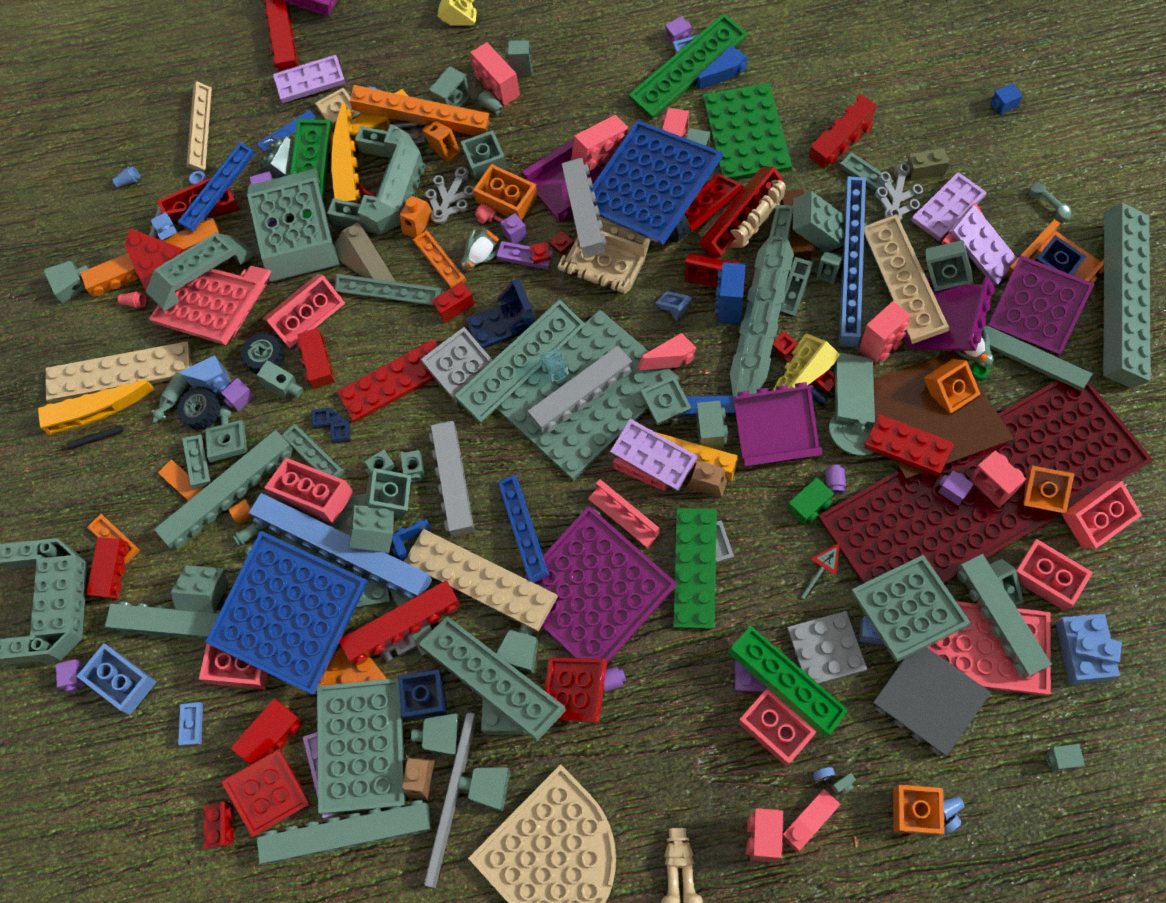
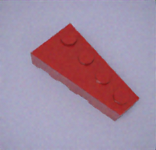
M861 93L856 97L857 102L853 106L849 105L845 109L846 112L841 119L837 118L830 127V131L826 130L810 148L809 157L824 169L828 165L834 164L841 154H845L853 143L856 144L864 133H868L873 127L872 122L877 105Z
M212 177L157 200L162 213H167L173 224L178 223V220ZM230 188L226 190L206 217L240 210Z

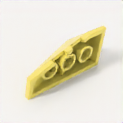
M441 0L438 17L450 26L474 25L477 14L476 9L472 5L474 0Z
M806 333L792 352L794 356L791 362L786 363L784 367L786 372L784 376L778 379L773 391L776 390V386L787 385L789 389L795 388L796 383L807 382V385H809L835 364L840 354L827 341Z

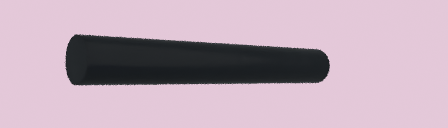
M122 425L68 442L67 447L71 450L122 433L124 430Z

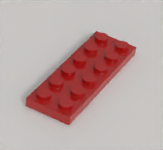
M433 339L336 391L353 422L356 423L435 380L421 363V358L438 347L436 341Z

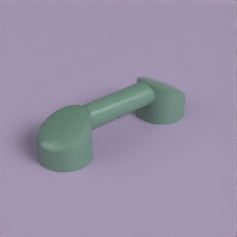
M1037 183L1030 187L1028 194L1031 198L1040 199L1043 197L1057 209L1055 213L1056 220L1067 222L1072 214L1070 206L1058 201L1046 190L1044 184Z

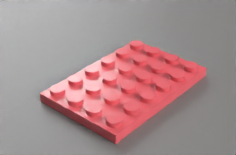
M211 269L182 288L174 291L180 302L166 311L157 306L149 320L160 326L226 345L260 294L264 284L255 279Z
M957 602L971 622L970 626L927 647L986 689L1044 696L1051 694V666L1025 680L1022 676H1019L1014 669L1013 661L1003 652L1002 643L999 638L992 634L991 625L988 620L981 616L978 604ZM1017 608L1051 662L1050 612Z

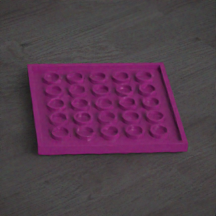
M590 506L582 512L543 555L550 576L535 582V584L558 596L542 626L575 658H600L607 660V664L678 586L673 579ZM527 574L523 577L526 580H528Z

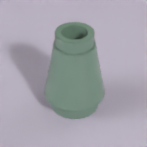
M484 90L479 95L478 101L481 106L495 114H499L502 111L503 106L491 91Z

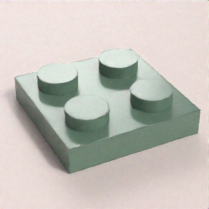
M675 376L640 391L656 425L669 421L692 409Z

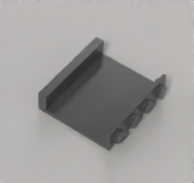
M925 648L903 660L873 704L876 706L874 709L884 717L887 714L894 719L892 723L902 730L905 727L912 732L910 736L920 743L924 740L931 745L929 750L940 757L941 754L944 756L948 755L991 692L932 650Z

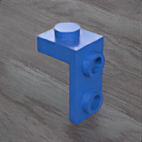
M427 520L417 521L411 527L395 531L392 537L394 545L391 546L395 557L399 556L402 561L406 559L408 553L403 541L419 535L423 529L431 530Z

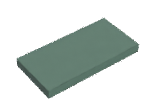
M838 352L840 356L834 364L835 420L857 423L860 418H865V425L873 426L875 424L873 359Z

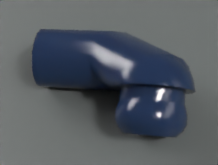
M811 388L812 400L823 406L828 399L817 389Z

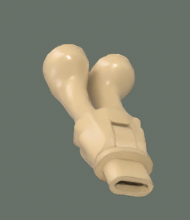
M686 828L669 829L668 844L664 856L666 857L665 865L668 872V892L662 898L661 903H681L678 868H682L683 903H703L702 897L696 894L694 889V861L692 859L694 854L688 843L689 838L686 835Z

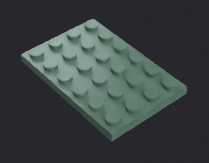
M398 678L318 686V814L405 806V793L402 790L404 780L403 728Z

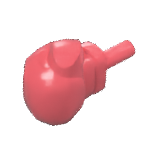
M487 204L479 205L475 212V216L478 218L477 221L481 224H484L486 221L492 223L493 220L499 222L505 220L496 216L497 211Z

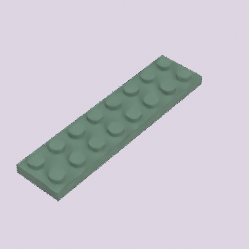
M559 299L455 394L454 398L481 424L586 324Z
M448 616L419 643L423 651L536 741L566 711L564 705Z

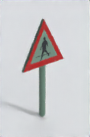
M840 543L811 558L821 568L802 594L801 599H805L824 569L836 576Z

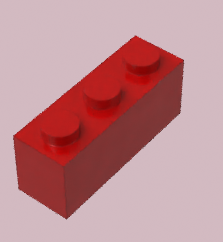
M319 328L297 334L299 341L296 344L299 352H302L303 357H300L303 368L306 367L307 372L304 373L307 383H311L314 389L334 383L335 380L327 349Z
M97 538L86 595L118 600V595L122 589L121 579L125 572L124 559L129 552L127 541L117 538Z

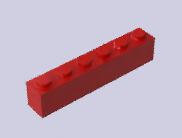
M263 0L264 6H266L264 12L266 18H268L266 24L271 32L268 33V36L272 43L270 49L275 57L272 58L274 67L278 68L279 72L298 67L288 2L283 0Z
M774 166L760 168L699 241V245L708 256H722L736 239L730 231L738 229V226H741L743 221H747L752 209H756L759 206V201L765 195H768V191L773 185L771 183L772 180L783 181V178Z
M446 580L340 639L339 643L352 665H360L366 662L367 658L371 655H378L386 650L385 647L392 643L396 645L402 642L408 634H416L422 630L423 626L439 621V617L446 613L447 615L454 613L458 609L457 607L461 605Z

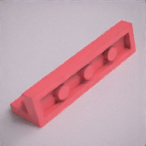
M599 479L596 483L597 489L588 497V501L647 549L659 536V527Z

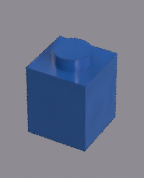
M1012 83L995 91L991 103L993 108L1001 115L1017 108L1023 95Z

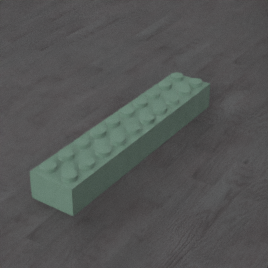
M1122 202L1105 211L1103 376L1129 388H1134L1151 381L1150 219L1148 215Z

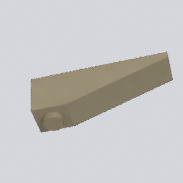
M359 222L341 232L334 247L339 261L344 266H348L354 273L364 278L396 282Z

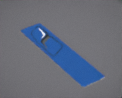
M308 110L260 141L258 145L265 152L271 143L274 144L278 139L281 140L296 132L297 119L315 120L317 117L311 110Z

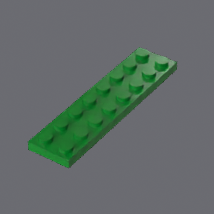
M723 13L629 94V99L653 120L696 83L698 76L729 47L733 46L736 48L747 38L748 33Z

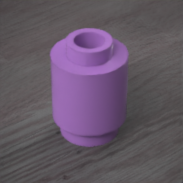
M840 465L829 466L825 470L826 486L834 495H841L844 493V489H846L845 469Z
M618 666L606 670L603 689L605 692L624 686L623 682L626 681L623 669L619 670Z

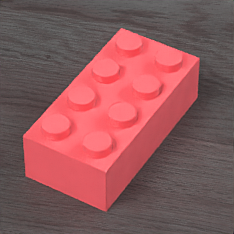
M288 458L284 459L264 487L273 499L331 524L336 521L354 494L345 480Z

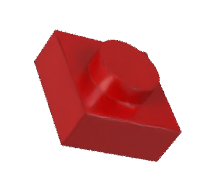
M563 231L558 232L548 241L549 245L561 256L574 244V241Z
M547 242L529 246L534 264L551 260Z

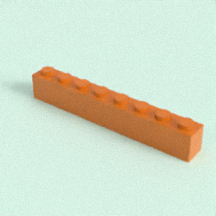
M357 85L353 86L350 98L351 107L354 111L421 125H431L434 121H437L452 129V131L474 136L486 133L488 130L489 113Z
M210 219L201 223L194 233L186 229L162 241L182 248L184 252L214 233L221 234L214 219ZM128 253L80 272L85 288L93 298L140 279Z

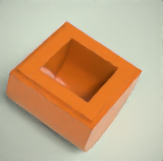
M246 499L229 508L231 516L239 526L253 518L249 514L251 506Z

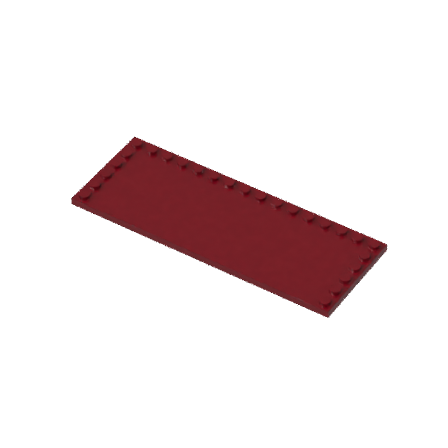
M1056 380L998 413L1014 440L946 464L940 477L924 472L906 479L901 469L818 515V519L834 543H840V552L862 584L922 555L925 556L941 581L945 584L958 576L957 569L961 564L982 554L987 559L1062 515L1061 512L1024 506L1026 480L1018 491L999 508L975 485L972 486L958 506L938 493L941 488L939 483L945 474L949 476L952 471H955L956 473L963 474L969 480L978 465L996 450L999 454L1004 455L1014 468L1019 469L1025 478L1027 477L1029 465L1074 473L1067 507L1069 509L1106 481H1121L1150 464L1153 459L1090 382L1087 383L1083 391H1080Z

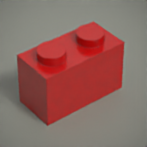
M460 282L432 300L434 309L444 324L475 305L472 294L463 282Z

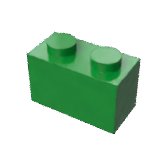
M815 478L789 502L787 510L803 525L808 522L812 523L817 519L818 512L822 509L826 510L831 506L834 493L818 478Z

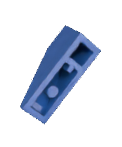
M733 46L729 47L698 76L697 88L703 89L733 79L738 74L743 73L747 67V56Z

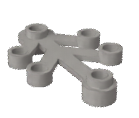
M900 163L894 169V174L897 177L895 189L889 181L891 176L888 172H882L878 177L879 182L884 187H879L875 191V196L886 210L884 219L897 214L901 221L902 215L910 211L914 212L920 207L919 201L912 199L906 206L899 208L900 202L913 196L917 197L923 192V187L920 184H915L910 190L902 193L905 177L910 173V166L907 163ZM887 193L892 199V205L886 197Z
M459 167L455 171L456 178L448 193L444 186L443 177L440 175L434 177V185L438 188L443 200L441 206H439L436 200V191L433 189L426 191L427 200L430 201L433 207L431 219L436 224H444L448 216L458 212H465L468 209L467 202L463 199L474 197V187L467 186L463 192L456 194L461 183L467 182L470 178L466 168ZM457 202V206L448 208L450 204Z

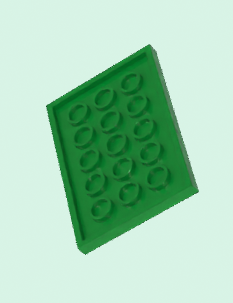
M770 83L703 94V102L714 148L723 154L718 163L722 175L732 180L751 178L760 168L773 166L779 173L792 171V163Z

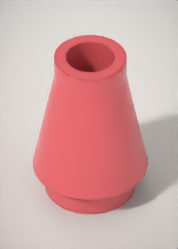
M140 291L120 294L118 296V303L140 309L145 307L147 297Z

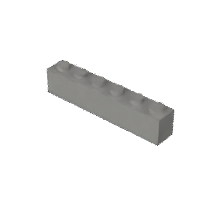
M582 158L562 163L583 256L588 258L605 253L604 245H607L605 235L600 232L604 229L601 219H597L600 213L598 206H594V202H597L595 193L590 190L593 188L591 177H587L590 174L588 164L584 165Z
M619 346L615 347L529 409L530 420L543 435L546 432L553 431L557 424L568 420L572 413L583 409L587 402L598 398L605 389L613 387L620 378L627 377L633 370L632 360Z
M454 421L431 425L432 432L429 433L431 444L435 446V449L432 450L434 461H437L438 467H435L437 478H440L441 484L438 485L440 496H443L444 502H441L443 514L446 513L447 520H444L446 532L449 531L452 537L474 533L475 529Z

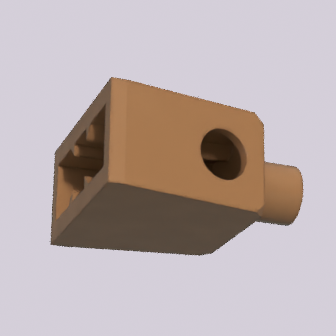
M697 461L692 469L687 488L722 498L728 481L725 470L710 463Z
M422 758L407 759L402 790L407 798L428 801L435 760Z

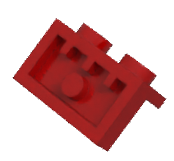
M221 801L219 804L204 805L203 849L231 847V841L234 840V830L231 828V819L234 818L232 803Z

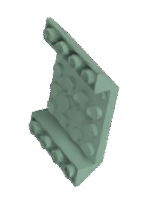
M317 169L248 185L247 196L259 250L265 269L272 271L269 278L271 283L340 266L325 213ZM305 212H312L310 218H303ZM294 216V221L287 223L286 218ZM271 220L277 221L274 227H269L268 224Z

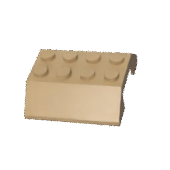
M772 180L771 183L773 185L768 191V195H765L759 201V206L756 209H752L747 221H743L741 226H738V229L730 231L736 239L728 248H742L748 244L751 236L759 230L760 225L769 218V214L783 199L786 188L783 181ZM738 194L711 216L698 232L699 236L704 237Z
M598 216L597 219H601L604 229L600 232L605 235L607 245H604L605 253L584 258L577 236L567 258H565V255L562 256L558 264V270L567 272L570 275L578 272L579 278L584 277V280L600 284L601 286L611 284L612 290L625 294L631 289L645 261L650 239Z

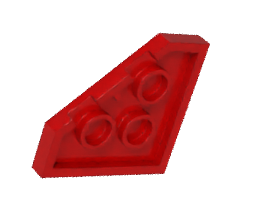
M131 228L124 243L145 291L154 269L183 252L182 248Z

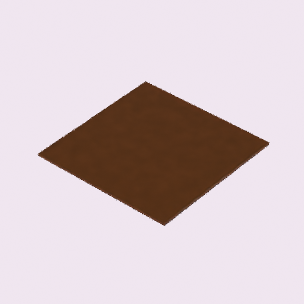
M955 351L873 379L875 422L880 414L954 442L946 464L1014 440L976 379L975 382L980 395L952 413H948L930 395L923 378L952 359L963 360ZM896 461L906 479L925 472Z

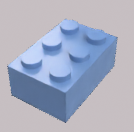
M1105 614L1063 617L1055 624L1069 685L1110 682L1120 676L1117 664L1073 654L1075 634L1077 632L1111 639Z
M103 643L77 675L80 680L116 708L129 715L133 713L157 683L155 679L105 643Z

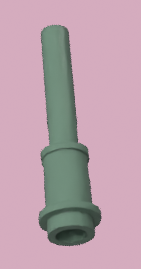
M251 524V526L239 533L235 532L236 534L233 537L238 545H245L244 542L258 535L259 531L268 525Z

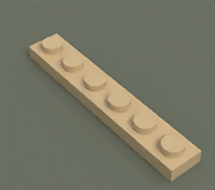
M196 81L193 84L186 167L204 172L206 168L212 87Z

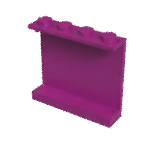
M985 276L981 285H961L939 291H934L932 280L930 277H926L949 326V331L914 344L911 343L906 332L904 341L909 349L976 351L978 343L981 342L982 327H985L986 324L985 316L990 309V298L995 291L994 284L989 276Z

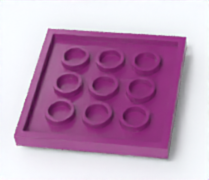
M1020 255L988 326L1061 355L1094 283Z

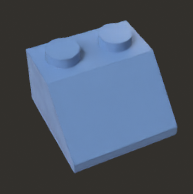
M215 355L180 371L193 389L195 387H204L217 397L221 396V392L232 383L228 372Z

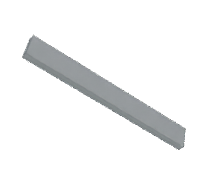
M467 713L424 882L425 886L436 888L460 791L458 788L459 780L464 775L477 722L476 715L472 713Z

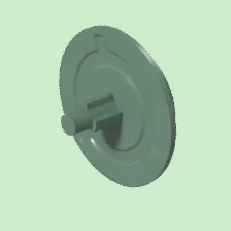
M835 414L833 415L829 423V433L834 443L840 449L857 456L875 453L864 448L865 442L873 426L865 425V418H860L857 423L835 420Z

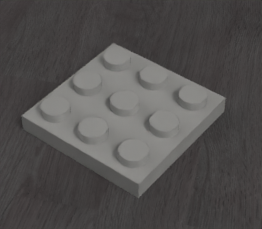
M465 327L421 358V363L455 403L458 401L454 398V395L493 361Z
M846 611L787 627L800 669L816 683L822 684L867 671Z

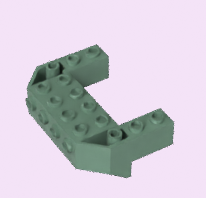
M391 124L388 131L360 126L355 139L359 152L390 158L376 197L364 195L361 204L332 199L327 214L333 225L348 228L359 222L364 231L380 235L401 225L400 213L406 205V200L411 196L415 197L414 192L419 187L420 175L425 170V163H423L420 151L410 135Z
M58 538L0 544V564L9 570L36 567L30 636L0 639V665L38 661L51 665L61 661L82 639L88 563L70 546Z

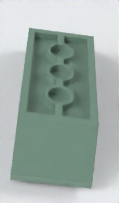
M214 233L154 269L146 293L163 311H166L180 302L174 291L197 279L230 257L234 258L241 265L254 257L255 254L237 237Z

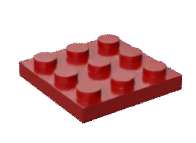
M549 657L544 691L564 705L566 709L557 721L599 723L607 660L600 658Z
M280 748L221 781L252 837L310 804Z

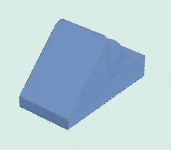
M167 213L151 219L161 240L177 233V229Z
M666 291L655 304L659 309L670 311L674 319L678 321L688 310L691 297Z

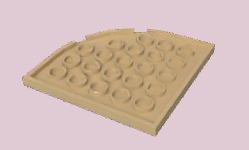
M561 764L468 858L508 903H606L613 886L616 871L614 837L604 812L594 798Z

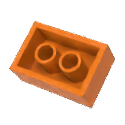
M493 164L489 166L473 189L477 203L487 204L498 213L507 217L516 214L521 221L538 198L536 184Z

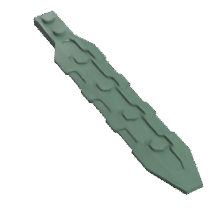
M776 205L770 236L757 253L752 286L749 288L747 296V308L739 331V343L730 370L733 397L738 396L737 392L749 391V394L757 393L756 389H761L768 376L772 345L777 335L778 318L781 305L784 303L785 286L794 257L789 243L793 223V206Z

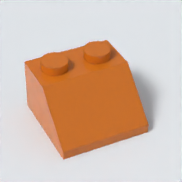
M952 359L923 378L930 395L948 413L956 411L980 395L966 360Z
M1029 465L1025 482L1024 506L1066 513L1074 473Z
M909 785L893 787V832L944 834L943 788Z

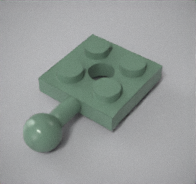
M226 405L221 406L220 415L218 416L221 419V425L206 429L207 458L210 462L247 453L245 424L242 420L229 423L228 418L232 412ZM225 439H230L228 442L223 443Z

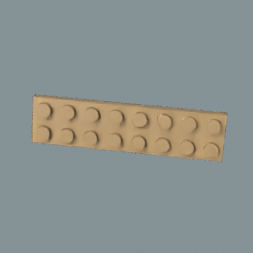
M896 214L864 226L865 238L892 300L911 315L908 322L910 325L906 329L911 343L914 344L949 331V326L898 215Z
M188 341L48 367L46 368V401L53 403L74 399L84 394H93L103 389H112L119 385L131 384L137 380L147 379L150 384L169 381L176 372L181 373L180 371L192 366L190 343Z
M425 529L422 530L404 560L405 563L428 573L431 578L441 583L447 580L451 588L539 632L558 597L557 594L533 582H529Z

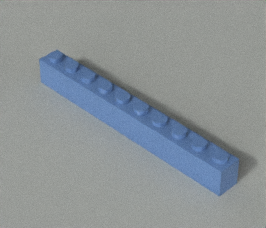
M847 177L845 185L844 246H842L843 259L841 266L838 346L857 348L861 337L866 178Z
M261 493L249 511L256 524L260 526L266 524L270 526L269 529L277 534L282 532L286 534L285 537L293 542L298 540L302 542V546L309 550L315 548L319 550L318 553L323 557L329 558L331 556L336 559L335 562L344 567L349 565L353 567L352 570L360 575L366 573L370 575L369 578L374 582L380 583L382 581L386 583L387 588L395 592L398 589L404 592L403 595L411 600L426 592L432 581L428 573L384 552L349 548V535Z

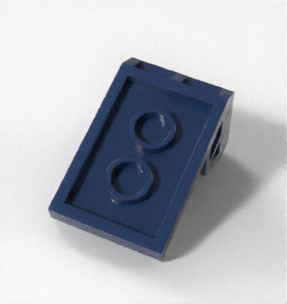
M519 278L512 280L497 298L499 306L465 318L473 338L483 350L520 336L535 322L531 304Z

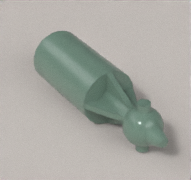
M175 373L160 396L159 409L151 411L154 423L158 420L166 419L164 412L176 405L189 385L181 373Z

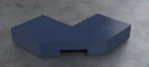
M331 408L311 410L313 429L330 427L332 444L351 442L350 423L346 419L339 416Z

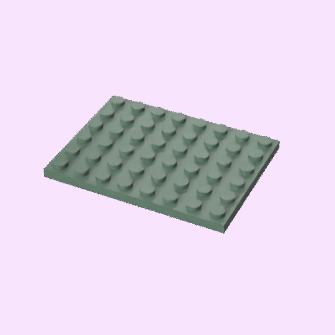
M601 310L592 316L575 336L496 409L572 481L583 473L619 438L630 419L637 422L648 411L640 394L641 390L672 376H675L678 382L680 381V378L669 368L639 370L637 367L642 355L649 351ZM619 346L632 360V372L627 377L620 378L613 387L605 389L598 398L587 402L583 409L572 413L568 420L561 421L553 431L546 432L543 435L530 420L528 410Z

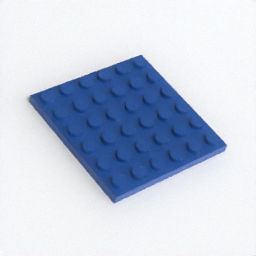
M637 120L594 182L593 188L590 189L591 192L594 191L597 202H594V206H598L599 217L664 245L723 157V154L716 149Z
M260 531L205 643L299 689L315 694L368 580Z

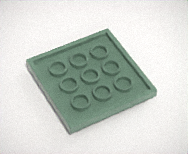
M924 555L882 574L851 591L853 597L896 662L969 627L971 624Z

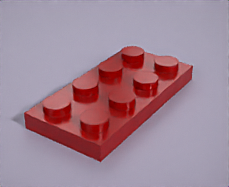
M719 173L704 184L684 213L690 224V231L692 232L698 228L704 221L743 190L742 184Z
M879 414L865 442L864 448L940 477L954 442Z

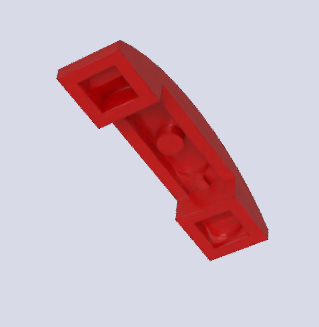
M783 331L773 341L772 347L788 363L791 362L794 356L792 352L798 342ZM829 369L811 382V384L829 393L835 387V374Z

